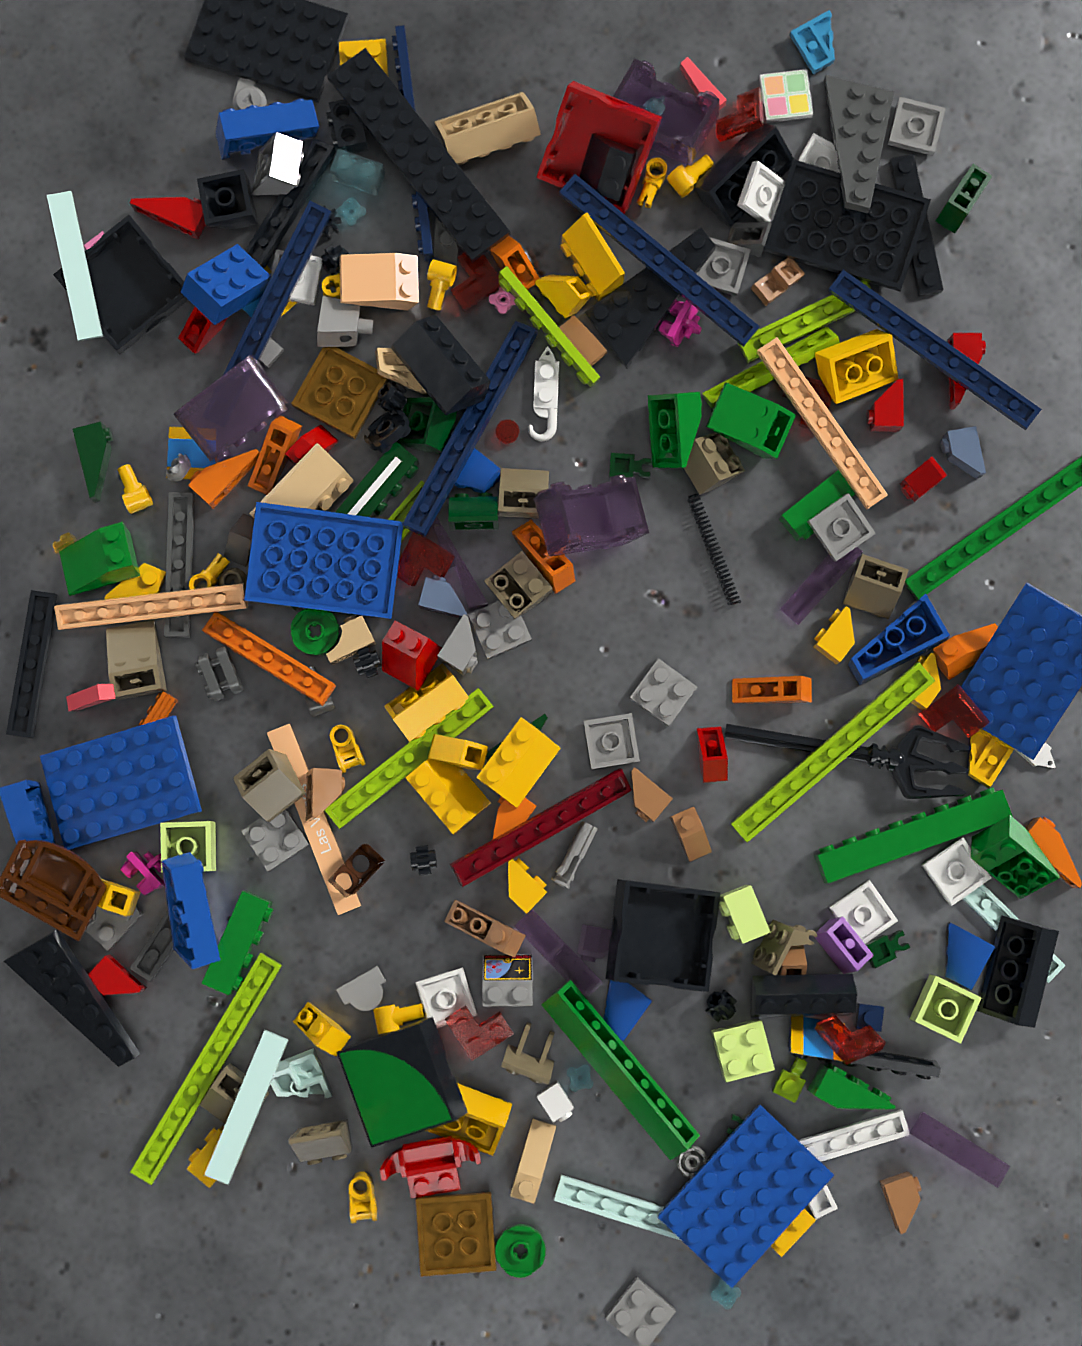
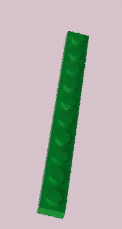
M1082 457L908 577L904 584L916 601L1081 487Z

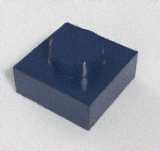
M858 1003L855 1028L882 1032L884 1007Z

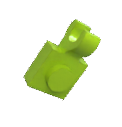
M796 1057L790 1071L782 1068L772 1092L796 1103L806 1082L800 1075L805 1070L808 1062L805 1059Z

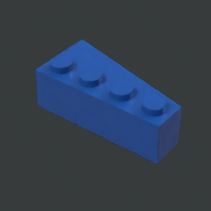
M297 99L291 103L282 104L281 102H274L269 106L259 107L252 105L246 109L235 110L231 108L219 112L215 135L221 158L225 160L230 158V153L238 151L241 152V155L251 153V149L263 146L276 132L299 141L316 137L319 123L313 100Z
M924 594L876 638L851 658L848 666L860 686L945 642L950 634L927 594Z
M24 780L0 787V798L16 845L19 840L25 839L26 841L42 840L56 844L40 782Z
M190 852L161 860L173 949L192 970L220 961L202 876L204 872L202 862L196 859Z

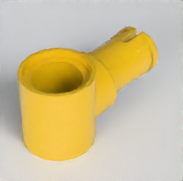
M705 154L691 166L687 165L684 167L680 165L667 176L666 180L683 198L694 190V185L699 180V177L713 167V161Z
M652 158L648 161L642 181L644 185L637 200L638 205L643 206L646 200L645 208H651L656 191L660 189L666 178L667 164L663 159ZM653 169H658L661 171L662 174L656 176L653 175L650 171Z
M435 259L431 261L427 274V280L430 281V286H432L427 304L428 308L441 310L445 290H448L449 286L451 287L455 281L457 266Z
M126 464L119 467L117 470L125 487L122 499L129 513L134 514L152 506L153 501L147 488L137 481L131 465Z
M217 553L206 570L203 569L199 574L194 575L190 579L189 588L196 589L200 581H207V587H215L219 581L217 578L230 561Z
M421 1003L403 1008L395 1007V1004L373 1009L378 1034L398 1030L405 1022L424 1018Z

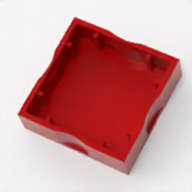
M572 81L567 85L556 118L554 134L546 147L536 178L563 188L574 174L579 177L592 134L638 149L629 180L623 188L625 190L623 197L616 201L603 196L618 210L625 213L630 207L662 117Z

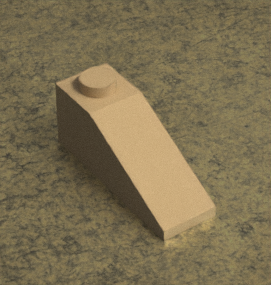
M532 1119L510 1191L511 1197L535 1204L556 1125Z

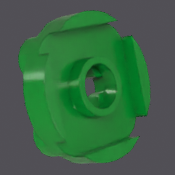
M306 608L297 613L291 623L293 643L305 654L321 656L331 651L338 642L340 627L337 619L330 611ZM311 626H321L319 630L321 635L319 637L316 635L310 637L311 631L309 628Z
M516 1224L505 1228L496 1243V1260L501 1268L510 1276L524 1278L532 1275L533 1272L542 1266L545 1260L546 1248L541 1233L525 1224ZM519 1244H523L524 1248L528 1249V1252L523 1253L522 1257H517V1252H513V1249L517 1248Z

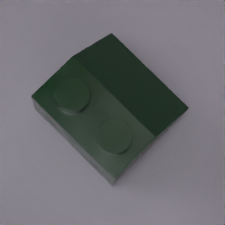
M431 397L407 398L403 412L409 419L408 426L411 428V432L396 442L401 446L429 453H442L451 437L457 411L445 416Z
M459 493L455 494L454 497H449L448 521L450 530L499 529L498 496H493L492 493H480L478 497H469V494Z

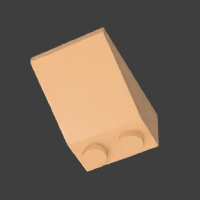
M399 253L340 255V302L408 311L419 303L418 256Z

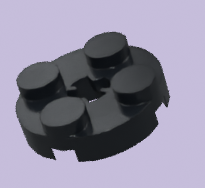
M395 410L397 413L393 415L389 412L384 413L369 426L370 434L368 437L364 436V441L370 449L374 451L379 450L382 454L386 453L392 448V444L400 438L406 437L411 432V428L408 426L409 419L402 410Z

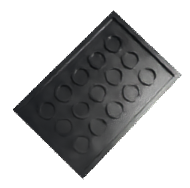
M204 0L184 58L186 61L236 77L253 80L258 84L319 103L328 78L327 75H329L349 16L348 13L308 0Z
M793 159L763 251L839 274L845 270L856 279L901 292L931 199L875 183L871 207L868 213L844 207L841 174L839 172Z

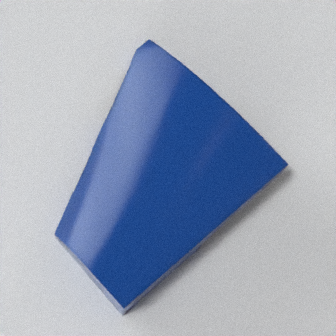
M474 448L455 482V486L470 488L478 493H485L500 481V468Z
M949 922L947 925V930H949L948 946H946L948 961L945 977L966 989L972 990L995 946Z
M610 980L603 1019L619 1039L624 1041L652 1000L629 983Z

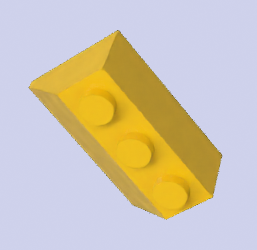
M585 213L562 235L560 247L567 258L571 257L574 262L572 266L579 278L581 276L587 283L585 285L593 293L592 297L595 296L599 302L623 284L625 272L589 214Z
M879 329L815 352L818 375L836 404L899 379L892 335Z
M442 663L429 672L419 691L409 687L384 705V707L410 742L413 739L416 740L422 737L426 729L433 724L441 723L445 719V715L452 710L460 709L469 697L453 674Z
M521 717L476 778L517 808L561 748Z
M428 758L405 777L453 835L491 804L489 799L459 766Z
M458 1084L468 1113L454 1122L426 1131L441 1137L452 1136L454 1139L467 1141L474 1145L478 1151L493 1156L505 1128L512 1104L501 1098L482 1093L477 1089Z

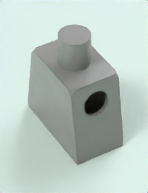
M323 296L317 330V347L357 345L358 333H373L374 320L360 318V305L344 304L340 302V299Z

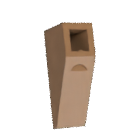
M458 900L454 901L444 921L512 957H516L526 936Z

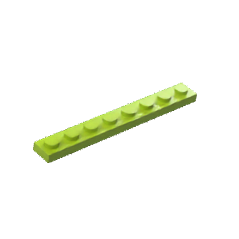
M477 688L468 696L469 698L460 709L449 712L441 723L430 726L422 737L410 741L328 806L325 811L339 829L343 828L426 761L434 734L456 738L493 709L494 706L483 692Z

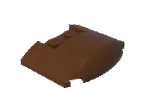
M19 840L0 876V897L77 941L81 940L107 889L97 872L85 860L62 846L42 840Z

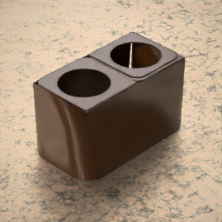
M362 844L344 862L345 865L343 864L328 881L347 898L357 893L385 863L383 862L385 860L370 845ZM357 855H363L369 860V867L364 872H357L352 866V861ZM340 873H348L352 877V886L347 890H344L336 883V877Z

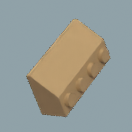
M524 92L435 121L443 147L458 165L464 164L468 159L477 156L485 157L498 149H509L513 144L532 141L536 136L541 135L535 109Z
M316 443L261 502L326 511L349 488L354 480L340 464ZM255 508L249 513L253 518L255 515Z

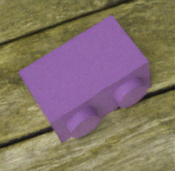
M843 916L828 920L816 932L818 937H815V939L843 974L858 971L874 956Z

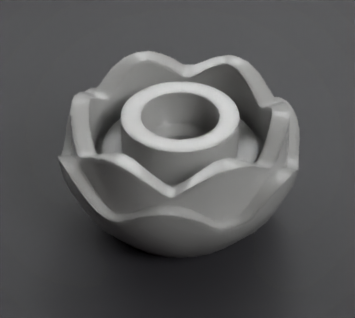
M179 453L178 458L172 460L170 469H167L165 472L168 480L181 481L191 468L188 456Z
M691 1146L687 1151L677 1156L676 1165L679 1172L685 1177L692 1178L708 1159L703 1150L699 1147ZM691 1159L694 1160V1163H693V1164H690V1163H689V1161H690Z

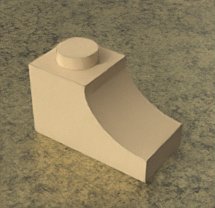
M357 614L343 620L345 624L340 625L342 629L341 638L336 647L326 654L332 665L357 654V651L376 645L362 615L359 617Z

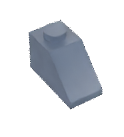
M976 426L947 431L942 436L941 450L943 453H946L948 461L975 479L982 477L986 473Z
M432 575V578H425L418 604L420 609L459 619L464 614L468 616L452 586L446 582V578Z

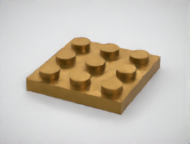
M323 347L291 405L345 435L356 439L379 398L378 392L389 379L379 375L375 367L337 347Z
M491 1192L416 1198L420 1276L496 1271Z

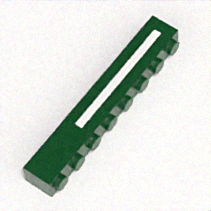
M395 442L392 444V448L384 453L335 513L372 518L376 515L380 516L388 507V504H386L392 496L394 498L397 497L402 491L404 481L407 478L412 479L418 472V459L399 443ZM290 606V607L293 608L295 611H296L297 608H298V607Z

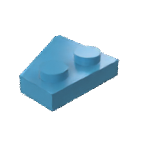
M830 10L792 30L789 35L812 74L830 66L835 60Z

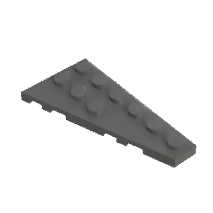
M825 75L824 86L827 90V105L830 108V123L834 147L838 156L837 165L841 174L844 207L868 213L871 207L894 91Z

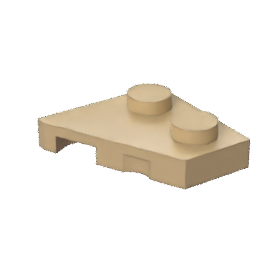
M391 348L376 349V364L379 375L423 395H427L424 388Z

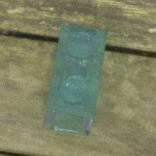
M339 148L330 168L333 181L376 196L385 177L382 163Z

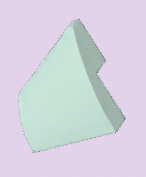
M314 1048L279 1062L271 1081V1086L276 1096L288 1097L290 1095H297L299 1097H308V1094L324 1095V1098L332 1097L330 1085Z

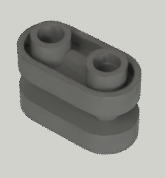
M226 646L216 649L218 657L211 659L209 654L206 653L198 656V662L195 663L199 675H204L207 685H204V689L208 698H213L215 702L224 699V690L229 688L233 694L244 691ZM219 666L222 667L226 680L221 682L215 670Z

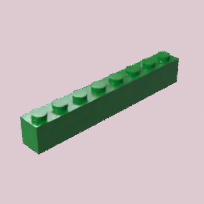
M994 787L980 791V797L972 799L971 795L957 799V805L949 807L948 803L937 806L934 808L935 813L926 815L924 811L912 815V821L904 824L902 820L888 824L889 829L880 832L879 828L867 831L865 832L866 837L857 840L856 836L842 840V846L834 848L833 844L822 847L819 849L820 853L814 855L823 882H834L991 826L1009 815L1013 817L1003 790L995 791Z
M571 980L556 990L541 1004L669 1160L684 1153L693 1145L700 1136L699 1133Z

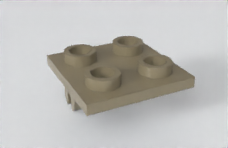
M773 919L771 924L768 925L770 933L764 935L760 946L756 948L751 964L776 976L791 946L813 945L814 942L809 940V936L812 935L817 938L818 935L811 929L806 930L804 926L795 925L793 927Z
M527 1022L518 1047L508 1044L501 1067L511 1074H522L529 1077L535 1083L549 1085L555 1061L549 1060L546 1057L555 1032H549L541 1057L537 1058L522 1052L531 1027V1023Z

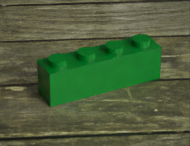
M838 470L783 513L779 520L796 541L802 537L807 540L814 534L807 523L809 519L845 494L849 493L851 497L856 494Z
M248 891L241 892L218 944L220 961L209 965L201 984L226 995H231L234 991L237 992L244 979L240 977L244 968H249L254 956L250 954L253 946L259 945L264 932L260 931L264 921L268 923L274 909L270 908L273 902Z

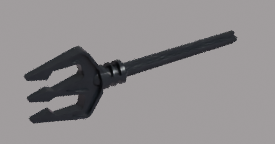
M726 724L724 738L806 752H814L826 741ZM914 726L897 747L892 746L889 751L886 745L879 749L876 743H872L869 747L859 746L847 757L848 759L865 761L868 767L872 768L875 763H877L879 769L886 765L887 770L892 771V775L906 799L964 796L967 793L965 790L950 784L942 790L915 785L914 772L943 771L948 775L963 774L969 771V769L954 762L943 763L919 754L916 748L920 740L944 744L950 752H969L971 750L970 746L923 726Z

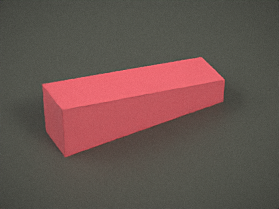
M688 57L680 64L681 72L710 117L714 116L726 105L727 99Z
M97 684L66 696L68 712L78 711L115 699L113 684Z

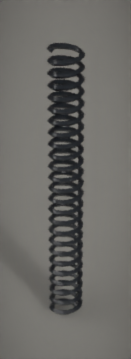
M699 493L690 495L687 502H691L689 506L692 507L691 511H694L692 515L695 516L696 524L701 529L699 533H703L701 537L704 538L703 542H706L705 546L708 547L706 550L710 551L708 555L711 556L710 560H713V568L717 569L715 573L720 578L719 582H723L720 586L724 587L722 591H726L724 593L727 596L726 600H730L727 604L741 603V600L732 602L740 597H732L738 593L737 591L729 593L736 589V587L728 588L734 585V582L725 584L733 579H725L731 575L730 573L722 575L728 572L729 569L719 571L727 567V564L718 566L726 560L716 562L724 558L723 555L715 557L721 554L722 551L712 553L720 549V547L712 548L719 544V542L709 544L717 540V538L707 540L715 535V533L706 535L714 529L703 531L712 525L709 524L701 527L710 522V520L700 522L708 518V516L697 518L707 512L696 513L704 509V506L694 509L703 504V502L693 504L701 500V498L691 500L698 496Z

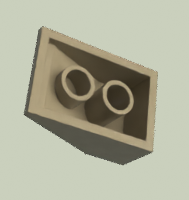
M348 1119L298 1128L289 1138V1144L299 1161H307V1165L321 1163L322 1158L332 1157V1160L347 1158V1154L352 1151Z

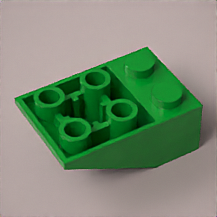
M725 383L706 427L761 458L777 459L796 414L772 401Z
M1010 815L971 838V859L1020 899L1060 878V875L1028 830Z
M831 1063L828 1066L820 1064L807 1088L814 1096L835 1108L895 1109L896 1107L890 1102L892 1097L875 1087L871 1091L868 1090L869 1085L853 1075L848 1079L845 1077L847 1072Z

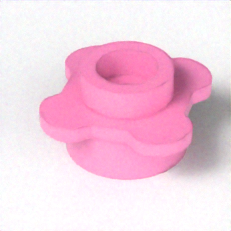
M501 286L498 292L489 296L490 304H494L500 314L507 313L512 305H516L514 302L516 298L510 292L506 293Z

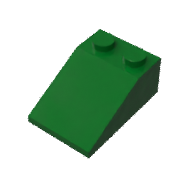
M700 392L647 395L652 468L686 467L702 417Z
M123 522L99 528L59 551L69 596L140 576L131 534Z

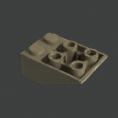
M155 620L107 628L108 675L110 684H113L115 699L124 700L167 691Z

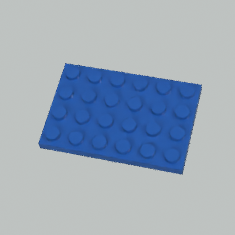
M256 502L244 600L392 619L403 522Z
M1026 583L948 708L1034 760L1082 686V614L1031 584Z
M177 716L166 717L40 756L64 848L68 850L202 811Z
M758 1104L661 1210L657 1217L721 1279L733 1288L831 1180L834 1174L767 1110Z

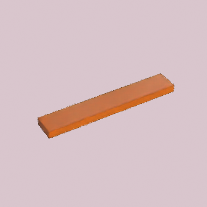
M214 612L202 629L211 638L321 706L325 704L336 688V685L219 612Z

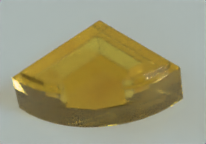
M70 532L61 535L60 541H54L52 544L55 553H59L62 549L76 542L77 539Z

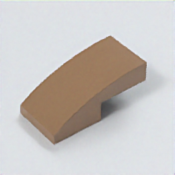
M786 258L775 266L770 273L754 283L751 289L767 306L799 281L805 273L793 259Z
M574 315L559 327L591 366L608 353L598 339Z

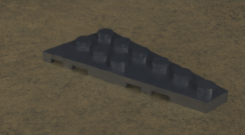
M699 228L669 250V252L693 272L697 273L716 247L704 230ZM646 267L585 311V314L626 369H628L632 359L644 347L646 340L652 332L656 331L676 303L680 294Z
M59 930L53 931L3 961L118 1067L135 1059L140 1054Z

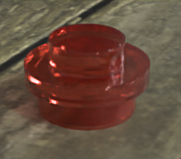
M509 419L502 420L496 426V437L505 444L515 442L519 437L517 423Z

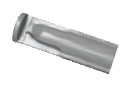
M581 821L561 866L556 870V876L551 879L563 888L570 889V882L574 880V874L598 828Z

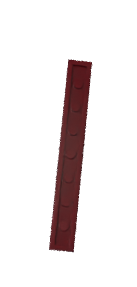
M619 768L452 862L450 866L459 884L462 887L466 886L631 792L632 789L623 770Z

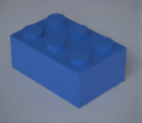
M237 244L187 273L181 293L216 325L260 298L271 279V275Z

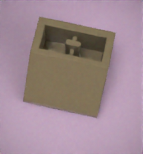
M716 432L694 440L687 465L684 467L700 495L716 489L745 472L741 465V460L735 455L728 439Z
M501 468L498 516L547 519L549 471Z
M523 551L484 581L514 619L531 610L553 593L552 586Z
M862 554L857 558L842 604L889 619L901 595L909 570Z
M268 749L233 777L242 798L267 822L272 821L306 794L287 755Z
M231 1063L227 1065L208 1090L200 1106L226 1124L246 1074ZM267 1091L264 1101L268 1097L270 1092Z

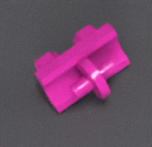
M687 300L685 303L676 301L669 311L672 316L676 317L674 323L664 320L659 327L661 335L668 338L671 344L677 348L684 337L689 339L692 333L700 334L702 331L701 326L698 325L700 317L696 315L698 310Z
M131 851L126 856L128 860L120 870L129 879L138 871L141 872L145 878L136 887L143 895H148L155 889H161L165 885L164 880L153 870L155 868L161 874V853L155 857L149 851L145 853L144 857L149 863L137 851L134 853Z

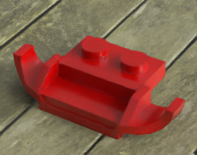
M452 1136L402 1144V1147L391 1153L381 1165V1179L386 1181L389 1176L401 1173L402 1178L407 1177L411 1199L461 1190L457 1168L461 1167V1162L473 1161L476 1164H481L478 1149L471 1143L454 1139Z

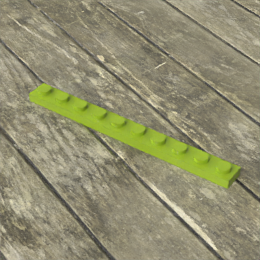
M919 662L914 664L733 820L731 825L748 843L935 682L933 677Z
M263 953L259 954L130 1173L150 1185L155 1182L283 966L282 964Z

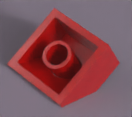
M394 621L382 640V671L419 691L437 661V655L442 647L428 637Z

